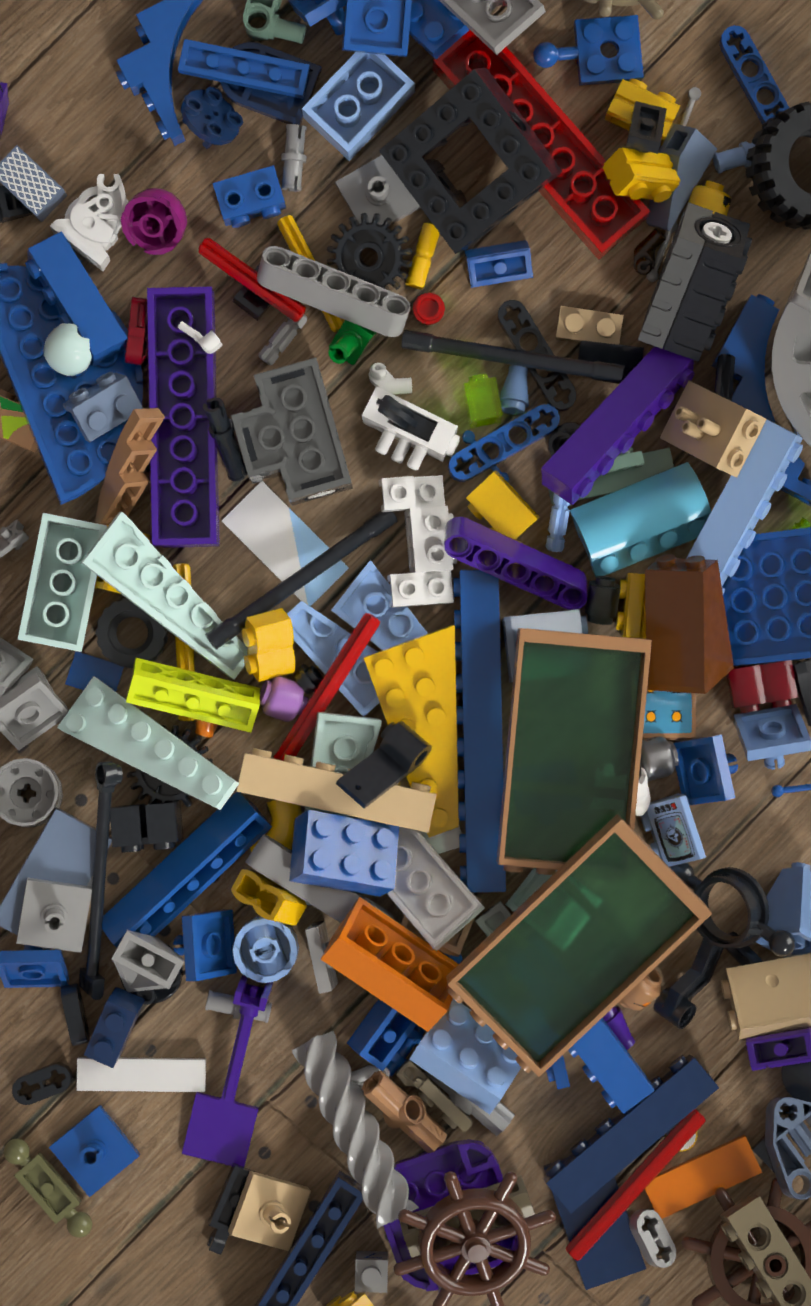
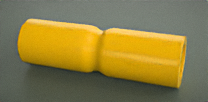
M423 223L415 249L416 254L412 259V266L409 269L408 278L405 282L407 286L423 290L431 265V257L434 255L440 235L431 223Z

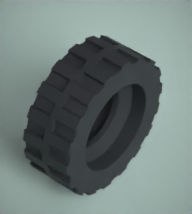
M122 598V600H116L111 603L112 605L103 610L102 616L97 621V644L101 648L102 654L112 663L121 667L133 668L135 658L154 662L163 653L165 644L168 641V630L129 599ZM129 617L141 619L148 629L147 640L142 646L135 649L122 646L116 634L117 627L121 621Z

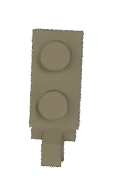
M409 1058L397 1069L396 1074L404 1085L419 1088L421 1090L418 1093L420 1098L430 1107L436 1104L444 1112L441 1115L442 1119L452 1129L459 1126L466 1132L473 1125L470 1115L456 1106L448 1094Z

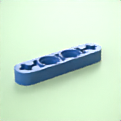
M735 25L724 30L719 43L721 52L763 125L768 119L774 117L773 113L769 116H766L765 113L772 111L777 105L780 106V109L776 111V114L790 107L748 32L743 27ZM730 35L734 38L740 37L742 39L739 44L742 54L746 50L750 52L743 55L738 61L735 60L739 55L736 46H728L727 44ZM747 61L754 62L758 66V74L754 77L745 76L741 71V65ZM761 89L770 90L773 93L774 101L769 105L759 103L756 97L757 92Z
M549 404L539 405L457 452L451 457L448 464L450 476L458 482L469 481L551 434L559 424L560 416L558 411ZM540 412L545 416L550 414L552 416L549 422L550 427H547L545 424L537 426L534 429L537 435L533 436L531 427L525 420L529 419L530 425H532L540 418ZM514 427L522 428L526 432V440L520 444L513 443L508 436L509 430ZM488 442L496 444L499 449L498 457L492 460L486 459L481 453V447ZM474 450L477 460L483 466L479 468L477 462L469 466L468 474L465 475L463 471L457 473L455 471L458 465L457 460L461 459L463 463L471 460L473 455L470 452Z

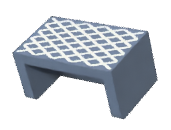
M16 145L0 162V183L22 202L40 222H43L67 197L64 189L19 146Z

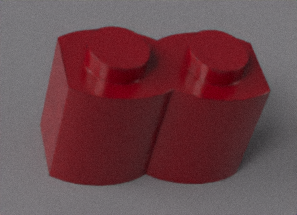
M792 660L732 669L727 674L732 708L740 707L741 713L759 711V704L769 702L772 703V708L791 705V699L798 698Z

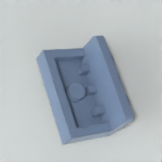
M117 372L105 373L96 379L97 384L88 389L81 388L70 394V400L63 403L65 410L72 414L86 441L91 442L128 420L133 409H143L127 376Z

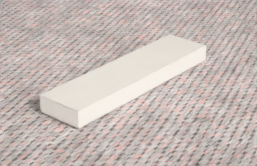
M78 1057L77 1091L205 1092L206 1058L120 1057L114 1068H111L91 1058Z

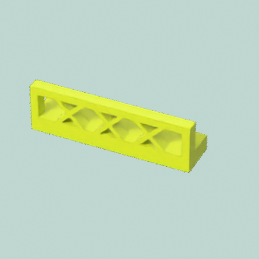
M135 658L126 702L252 733L260 706V688Z

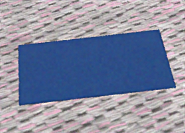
M75 651L65 684L84 690L95 676L116 691L124 667Z

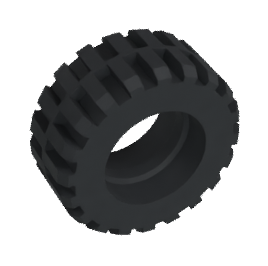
M808 101L788 108L768 119L762 125L763 130L755 133L752 139L755 147L748 149L746 157L747 160L751 161V166L746 168V178H752L753 186L749 187L752 196H759L761 201L757 205L763 212L770 210L772 212L770 218L777 223L786 221V227L793 229L802 227L804 230L811 229V194L802 190L792 178L789 169V154L796 139L802 136L811 138V103Z

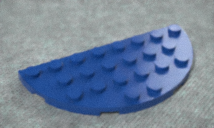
M0 263V356L60 505L85 494L104 480L119 436L128 421H124L95 440L88 442L85 440L72 414L65 410L63 403L70 400V394L81 388L88 389L97 384L96 379L108 372H117L127 376L142 405L143 374L141 365L125 363V349L95 366H92L90 363L85 371L76 376H67L53 370L44 357L43 349L48 335L61 324L58 318L60 313L55 305L50 306L42 293L43 285L38 278H32L27 267L7 266V263ZM113 311L112 314L114 315L120 327L127 336V328L125 327L119 316L115 313V311Z

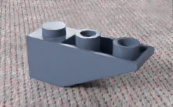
M674 124L658 152L669 155L673 163L672 169L676 170L680 183L667 200L659 203L650 200V213L646 221L649 226L667 231L671 230L691 196L693 188L698 184L717 151V148L696 128Z

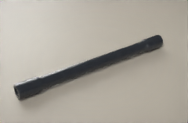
M404 330L401 343L402 349L449 354L588 377L593 380L620 384L623 381L625 365L601 361L591 362L462 341L411 330Z
M379 511L366 520L361 527L231 618H227L207 632L205 636L210 644L217 650L245 628L246 617L268 612L368 540L377 537L397 523L398 520L393 511Z

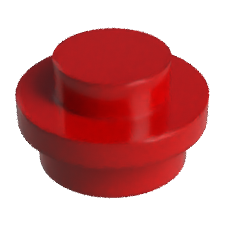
M434 293L420 295L413 305L415 318L425 325L438 323L445 312L443 300Z

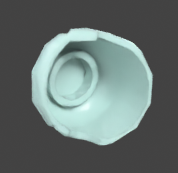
M62 323L48 335L43 349L44 357L50 367L56 372L67 376H76L85 371L90 365L92 355L89 338H83L78 334L77 325Z

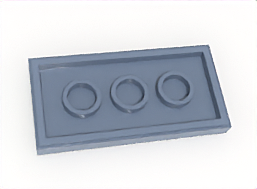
M57 807L55 808L0 903L1 927L16 935L18 934L27 877L87 886L93 876L96 828ZM110 836L108 840V848L112 843V837ZM40 947V948H42V949H44V950H50V949H51V948Z

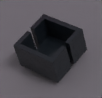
M181 801L163 804L158 802L152 805H123L111 808L112 847H121V853L141 851L144 849V844H153L154 850L171 849L176 847V842L184 839Z

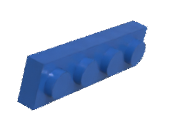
M184 39L178 66V72L181 74L301 99L304 98L310 70L309 64Z

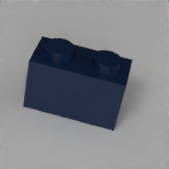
M115 987L104 1006L84 1056L114 1068L125 1048L145 999Z

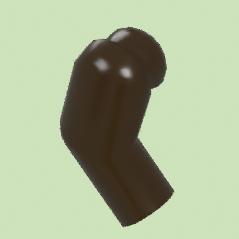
M657 228L634 249V269L640 275H647L654 269L655 250L667 240L664 234Z

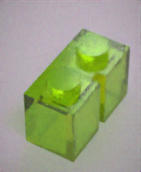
M487 374L469 377V381L463 384L462 390L469 429L501 423L503 413L496 377L488 378Z

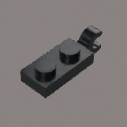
M233 1163L208 1220L209 1226L215 1228L207 1242L209 1251L221 1255L228 1239V1229L249 1172L253 1170Z

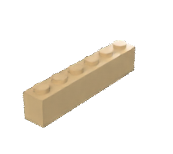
M253 748L252 754H244L236 792L429 832L437 795L430 792L431 786L412 782L411 788L399 786L397 783L364 809L336 785L337 780L344 775V773L334 772L336 765L316 762V767L303 765V758L285 755L283 761L271 758V751Z

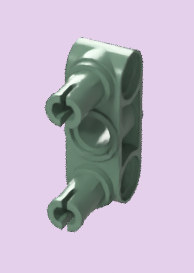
M247 0L243 23L246 34L252 40H274L276 37L303 44L306 25L280 19V15L277 12L280 9L282 0ZM256 17H262L266 20V24L259 29L250 26L251 20Z

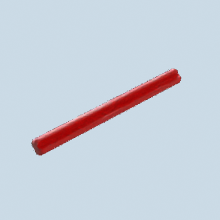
M370 613L363 614L273 756L274 759L284 761L285 755L297 756L316 726L317 713L325 712L379 627L380 620Z
M694 1109L669 1132L569 1242L565 1249L572 1258L579 1261L703 1126L706 1119L699 1111Z

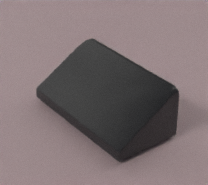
M580 341L578 359L625 365L624 380L643 359L644 348Z

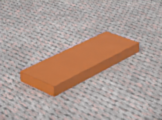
M742 1135L659 1173L645 1188V1191L655 1212L663 1219L715 1195V1190L719 1187L728 1189L761 1174L762 1170L746 1136Z

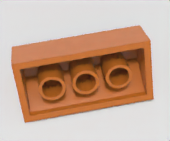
M361 897L356 900L331 937L321 957L322 961L427 1032L444 1016L453 1000L447 991L449 986L446 976L459 964L439 950L435 951L429 943Z

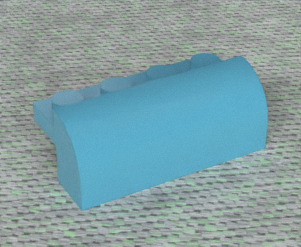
M688 462L570 510L577 534L586 549L595 577L608 575L696 539L712 512L703 487Z

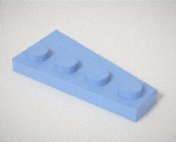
M301 601L287 613L292 621L294 641L321 671L326 674L351 634ZM366 645L339 688V691L363 717L380 703L364 660L365 656L377 651Z

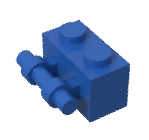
M378 999L350 1037L347 1044L381 1071H384L387 1067L392 1077L397 1069L407 1060L406 1057L416 1043H420L426 1030Z

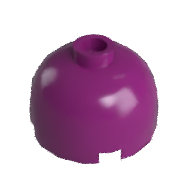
M148 188L134 195L125 206L121 216L122 231L133 246L139 245L145 249V253L152 255L165 254L172 251L183 238L187 226L185 208L173 193L164 189Z

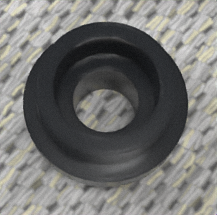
M306 664L299 666V671L294 674L298 685L308 695L315 692L323 679L320 672L314 666L308 667Z

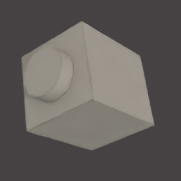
M356 1251L355 1292L387 1293L388 1252Z

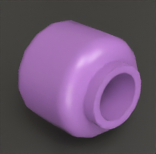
M282 676L272 678L270 681L266 680L260 690V705H262L263 713L285 722L292 721L297 714L300 715L308 702V697L304 696L303 688L296 681Z

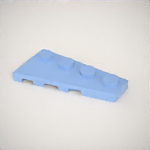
M371 560L331 610L354 629L365 613H370L378 618L380 625L370 641L381 650L428 634L407 606L390 608L389 601H392L391 586Z

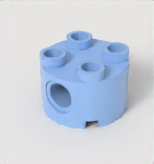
M261 916L255 917L242 927L233 945L234 962L240 972L246 977L261 983L274 982L287 975L295 964L299 951L298 938L291 925L267 920Z

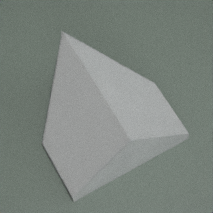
M130 930L126 931L111 958L127 992L170 989L185 961L158 937Z

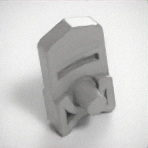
M18 520L0 529V558L13 548L19 550L22 544L29 539V536L22 531L24 526Z

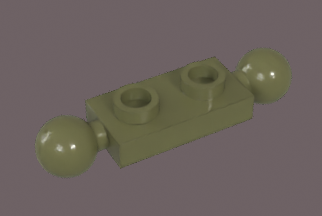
M10 1140L4 1147V1157L9 1163L19 1164L22 1167L14 1175L55 1224L65 1217L67 1220V1230L72 1236L77 1238L87 1236L93 1224L91 1217L87 1213L77 1212L74 1209L82 1201L41 1152L31 1159L29 1156V1146L24 1140Z

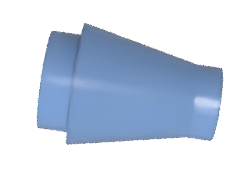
M515 365L509 366L508 375L497 400L500 404L499 410L501 412L511 415H522L525 413V408L529 406L527 368Z

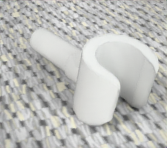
M183 321L178 325L180 330L194 338L208 354L214 353L222 346L220 339L212 330L203 337L200 332Z

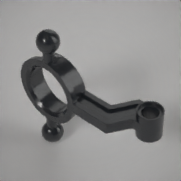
M688 863L670 867L707 906L711 889L716 883L723 882L730 884L740 893L745 901L748 912V924L740 936L724 933L716 926L711 916L697 928L703 940L692 967L671 987L664 989L660 996L657 997L653 1006L655 1012L678 1029L685 1028L695 1016L697 1006L691 1000L710 982L724 948L746 947L755 943L761 937L769 942L770 950L777 956H787L795 948V939L790 932L785 930L775 931L768 926L769 905L765 892L757 880L744 870L734 867L721 868L711 872L702 881L694 875V870Z

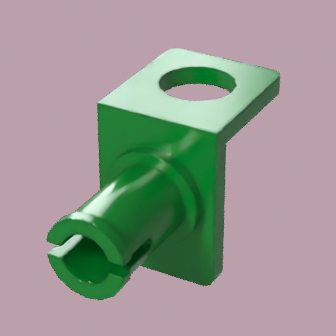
M345 320L329 345L328 353L330 359L338 364L347 361L349 364L355 365L377 332Z

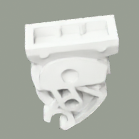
M99 174L97 186L83 191L69 205L65 213V219H56L50 225L54 234L62 231L70 246L102 272L110 262L106 251L118 240L117 234L122 227L121 216L129 202L119 174H114L115 184L111 187H106L103 184L105 176L104 174Z

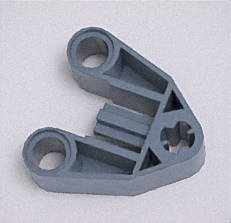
M776 1097L767 1104L765 1146L782 1193L793 1199H808L811 1197V1172L786 1134L790 1135L805 1157L811 1154V1132L803 1122L806 1120L811 1127V1102L792 1097ZM780 1106H788L789 1112H785L789 1114L787 1118L780 1117L779 1112L783 1111L780 1109ZM799 1175L803 1179L804 1186L799 1193H796L792 1188V1181Z

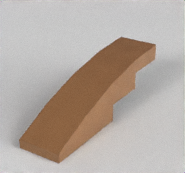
M159 408L133 409L109 461L100 492L95 523L109 525L119 512H123L128 517L148 485L149 480L144 474V470L157 451L151 439L165 418Z

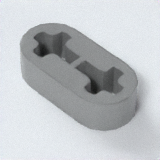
M639 1209L631 1215L629 1227L644 1259L653 1267L667 1268L671 1266L676 1259V1248L660 1215L654 1210ZM643 1218L650 1220L647 1224L648 1230H642L641 1226L645 1223ZM658 1247L664 1248V1251L661 1253L662 1259L656 1258V1254L659 1252Z

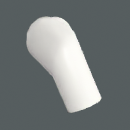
M374 363L370 367L368 376L370 382L375 387L377 386L393 395L412 393L411 377L395 379L386 370V366L383 363Z
M373 1065L365 1066L351 1072L350 1081L362 1089L363 1082L369 1079L374 1072L381 1070ZM386 1067L382 1072L389 1077L390 1073Z

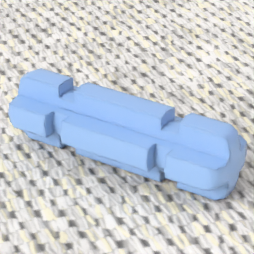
M554 493L553 502L555 506L551 508L548 527L550 535L547 536L546 548L552 552H562L565 543L563 535H566L570 512L568 506L571 504Z

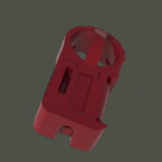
M132 297L125 363L141 365L148 354V340L144 335L147 299ZM144 342H145V343H146V353H145V355L142 357L143 344H144Z

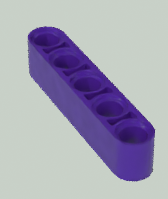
M454 517L447 522L444 549L452 558L565 609L577 610L585 605L587 601V578L580 569L468 518Z

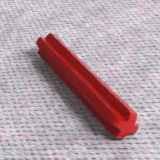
M205 238L198 248L200 255L291 320L298 322L303 317L306 307L302 303L261 286L256 278L257 271L211 238Z

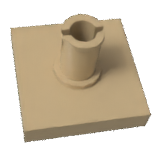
M250 1171L228 1229L229 1234L289 1251L311 1190L303 1185Z

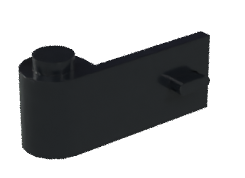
M403 721L397 724L394 722L390 723L381 734L383 740L380 748L340 777L336 782L337 786L364 809L419 767L432 749L428 742Z

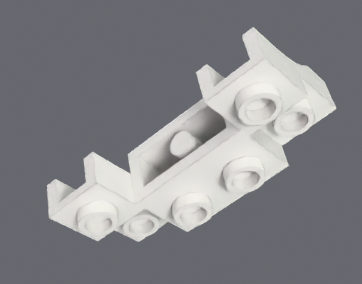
M443 475L381 478L379 480V487H382L383 495L381 512L406 510L404 513L410 573L390 574L387 576L391 586L392 601H389L390 608L453 603L451 570H453V564L457 563V559L452 558L446 553L444 539L446 524L454 517L452 513H448V506H445Z

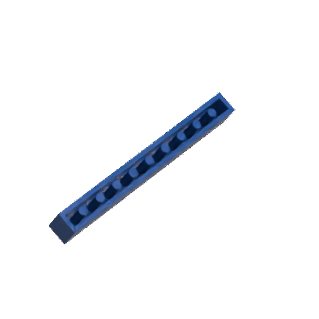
M460 570L459 578H453L454 597H460V610H454L455 629H461V642H455V661H461L462 674H456V693H462V706H456L457 725H463V738H457V757H464V770H458V789H464L465 802H458L459 821H465V834H459L460 853H466V866H460V880L471 892H506V871L503 870L504 865H498L496 861L504 784L499 578L481 570Z

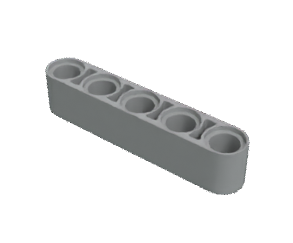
M270 246L265 248L262 253L256 277L261 286L384 336L396 337L403 332L410 311V303L405 297L282 247Z
M265 834L262 835L245 861L259 873L342 923L359 897L390 918H394L386 909L360 893L290 882L292 850Z

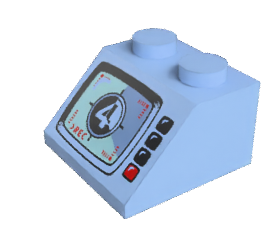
M677 793L650 802L648 810L643 816H640L645 832L651 830L655 842L650 844V848L669 867L706 858L686 795Z

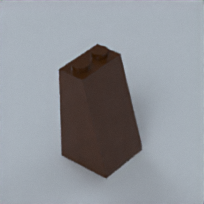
M674 555L658 557L653 564L645 569L646 639L652 640L647 689L652 691L706 694L734 668L718 560L705 559L704 556H691L687 559L676 558Z

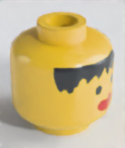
M706 180L705 186L697 185L693 188L688 202L712 210L713 214L717 212L727 216L731 197L723 192L724 185Z

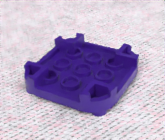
M467 1139L455 1141L438 1147L435 1152H424L394 1163V1169L401 1173L408 1183V1199L419 1207L412 1212L432 1207L441 1199L450 1195L444 1181V1175L449 1171L456 1173L462 1190L483 1189L500 1183L503 1179L495 1155L480 1140ZM398 1219L384 1225L396 1263L410 1259L411 1255L403 1237L400 1220ZM515 1236L498 1241L495 1244L512 1250ZM459 1256L440 1263L447 1269L452 1270ZM492 1256L487 1258L491 1268L503 1262ZM470 1263L465 1272L467 1275L479 1273L475 1263ZM424 1268L402 1275L403 1280L408 1281L414 1287L426 1289V1292L439 1290V1286L432 1281Z

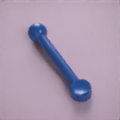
M470 430L465 431L462 435L463 442L466 444L475 443L474 432ZM481 448V453H482V455H483L486 459H490V460H491V458H490V457L485 453V451ZM496 465L491 468L493 472L498 471L509 482V475L507 473L501 472Z
M811 784L788 787L774 785L771 793L775 797H781L783 793L811 790Z

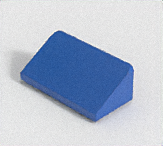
M526 240L465 250L471 288L533 278L530 247Z

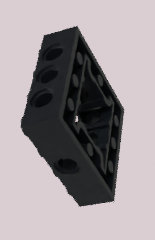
M486 67L472 70L379 150L455 254L470 248L563 172ZM471 118L508 169L467 202L463 192L457 190L443 172L445 170L443 165L438 160H425L424 157L436 147L445 145L448 142L446 139L460 127L467 126L472 122Z

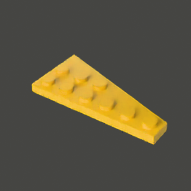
M451 625L364 657L387 724L389 725L392 722L397 724L403 721L432 746L429 755L423 763L406 776L410 788L412 782L431 786L430 792L437 794L429 832L427 833L429 838L459 827L455 625Z

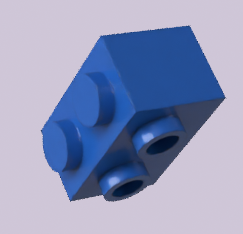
M274 165L213 183L225 226L232 225V228L242 227L251 223L250 219L259 216H262L263 219L273 218L281 214L280 210L286 209Z

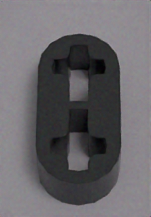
M78 983L61 986V999L71 1043L73 1046L89 1043L90 1033Z
M58 1062L24 1074L13 1084V1097L20 1104L30 1105L62 1093L72 1083V1071L66 1064ZM53 1070H56L58 1074H65L66 1078L61 1081L62 1086H58L57 1082L46 1085L45 1080L53 1075ZM24 1081L28 1085L36 1083L40 1085V1088L35 1089L31 1093V1098L26 1093H20V1089L24 1086Z

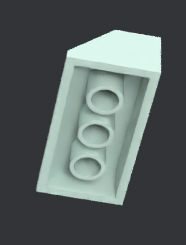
M43 513L18 640L82 652L97 575L83 565L81 561L106 530L107 525Z

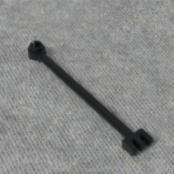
M112 761L99 762L95 769L99 796L86 968H80L79 986L94 1000H100L104 995L105 978L99 974L111 799L115 786L121 783L123 779L121 766L112 763Z

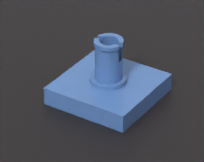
M797 704L734 714V725L747 761L764 759L765 767L774 770V759L777 760V767L780 769L785 765L784 755L811 751V738Z

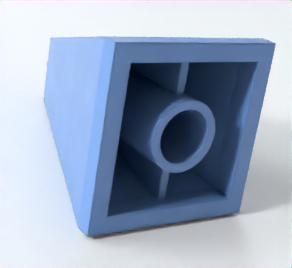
M800 862L792 863L791 868L782 869L767 895L769 905L768 926L775 931H788L795 939L793 952L783 956L784 958L811 953V866ZM762 937L756 941V943L770 950L769 942Z

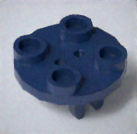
M208 87L206 90H194L182 101V121L197 137L204 140L202 145L206 149L210 148L212 144H229L239 134V129L243 125V118L239 113L235 112L218 89Z

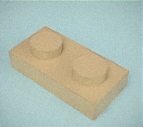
M560 306L555 339L579 343L580 341H592L619 345L624 315Z

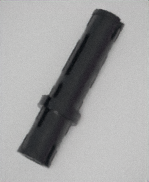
M216 397L208 399L206 401L207 404L204 403L203 409L209 421V433L216 440L229 480L241 481L245 478L243 475L247 476V470L234 436L235 428L233 421L228 418L222 399Z

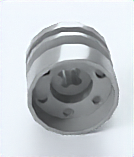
M23 758L12 760L0 768V817L6 822L26 828L41 826L48 822L56 807L60 809L63 799L62 783L56 773L48 766L36 760ZM27 785H31V790L36 791V797H31L29 803H26V798L21 797V791L27 790Z

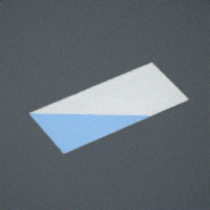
M263 481L222 520L282 582L329 549ZM340 560L294 594L301 601L312 606L349 567Z

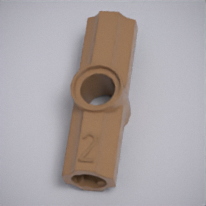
M382 1071L374 1072L365 1081L362 1087L364 1095L383 1112L384 1120L392 1129L401 1128L427 1153L435 1152L444 1143L447 1136L444 1132L445 1129L426 1113L425 1104L417 1095L408 1096Z

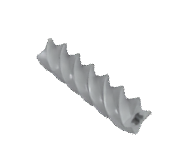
M334 1031L311 1038L303 1045L293 1049L292 1053L296 1060L304 1066L305 1079L309 1088L319 1096L320 1111L327 1122L333 1125L334 1140L339 1149L347 1155V1165L350 1174L362 1185V1198L368 1209L376 1214L378 1229L398 1220V1213L402 1209L414 1211L419 1207L408 1199V1183L403 1175L394 1169L393 1152L386 1143L379 1139V1123L371 1113L365 1110V1095L357 1084L350 1081V1064L343 1055L336 1052L337 1039Z

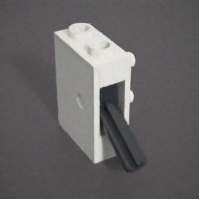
M377 386L362 414L364 424L382 432L375 447L378 453L386 455L393 440L397 439L399 442L391 459L401 464L410 446L414 448L407 462V466L413 470L419 469L426 454L442 462L446 455L452 457L460 441V436L456 435L457 425Z

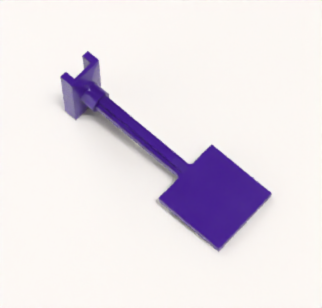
M242 974L233 1000V1004L240 1005L239 1013H241V1018L222 1097L196 1092L182 1154L229 1166L235 1163L245 1167L259 1107L236 1102L235 1095L254 1017L258 1016L259 1010L265 1011L273 982L266 983L265 988L247 984L248 977Z

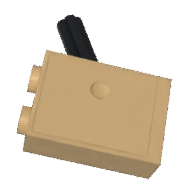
M734 931L731 932V933H728V935L739 936V935H738L736 932H734ZM749 946L725 948L741 965L726 968L725 980L720 981L724 1000L730 999L732 1010L727 1011L731 1030L737 1029L739 1040L811 1027V953L763 962Z

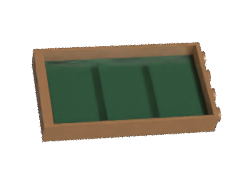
M518 628L496 860L498 865H504V871L523 872V867L536 868L537 874L553 875L556 870H559L616 814L634 830L652 640ZM611 835L569 876L588 878V873L601 874V879L621 881V876H630L632 855Z
M616 814L446 976L449 986L447 991L459 1004L464 1001L472 1009L469 1013L480 1026L484 1027L487 1024L495 1032L492 1036L504 1050L510 1047L518 1055L515 1060L527 1073L532 1070L540 1077L711 916L712 912L644 840Z

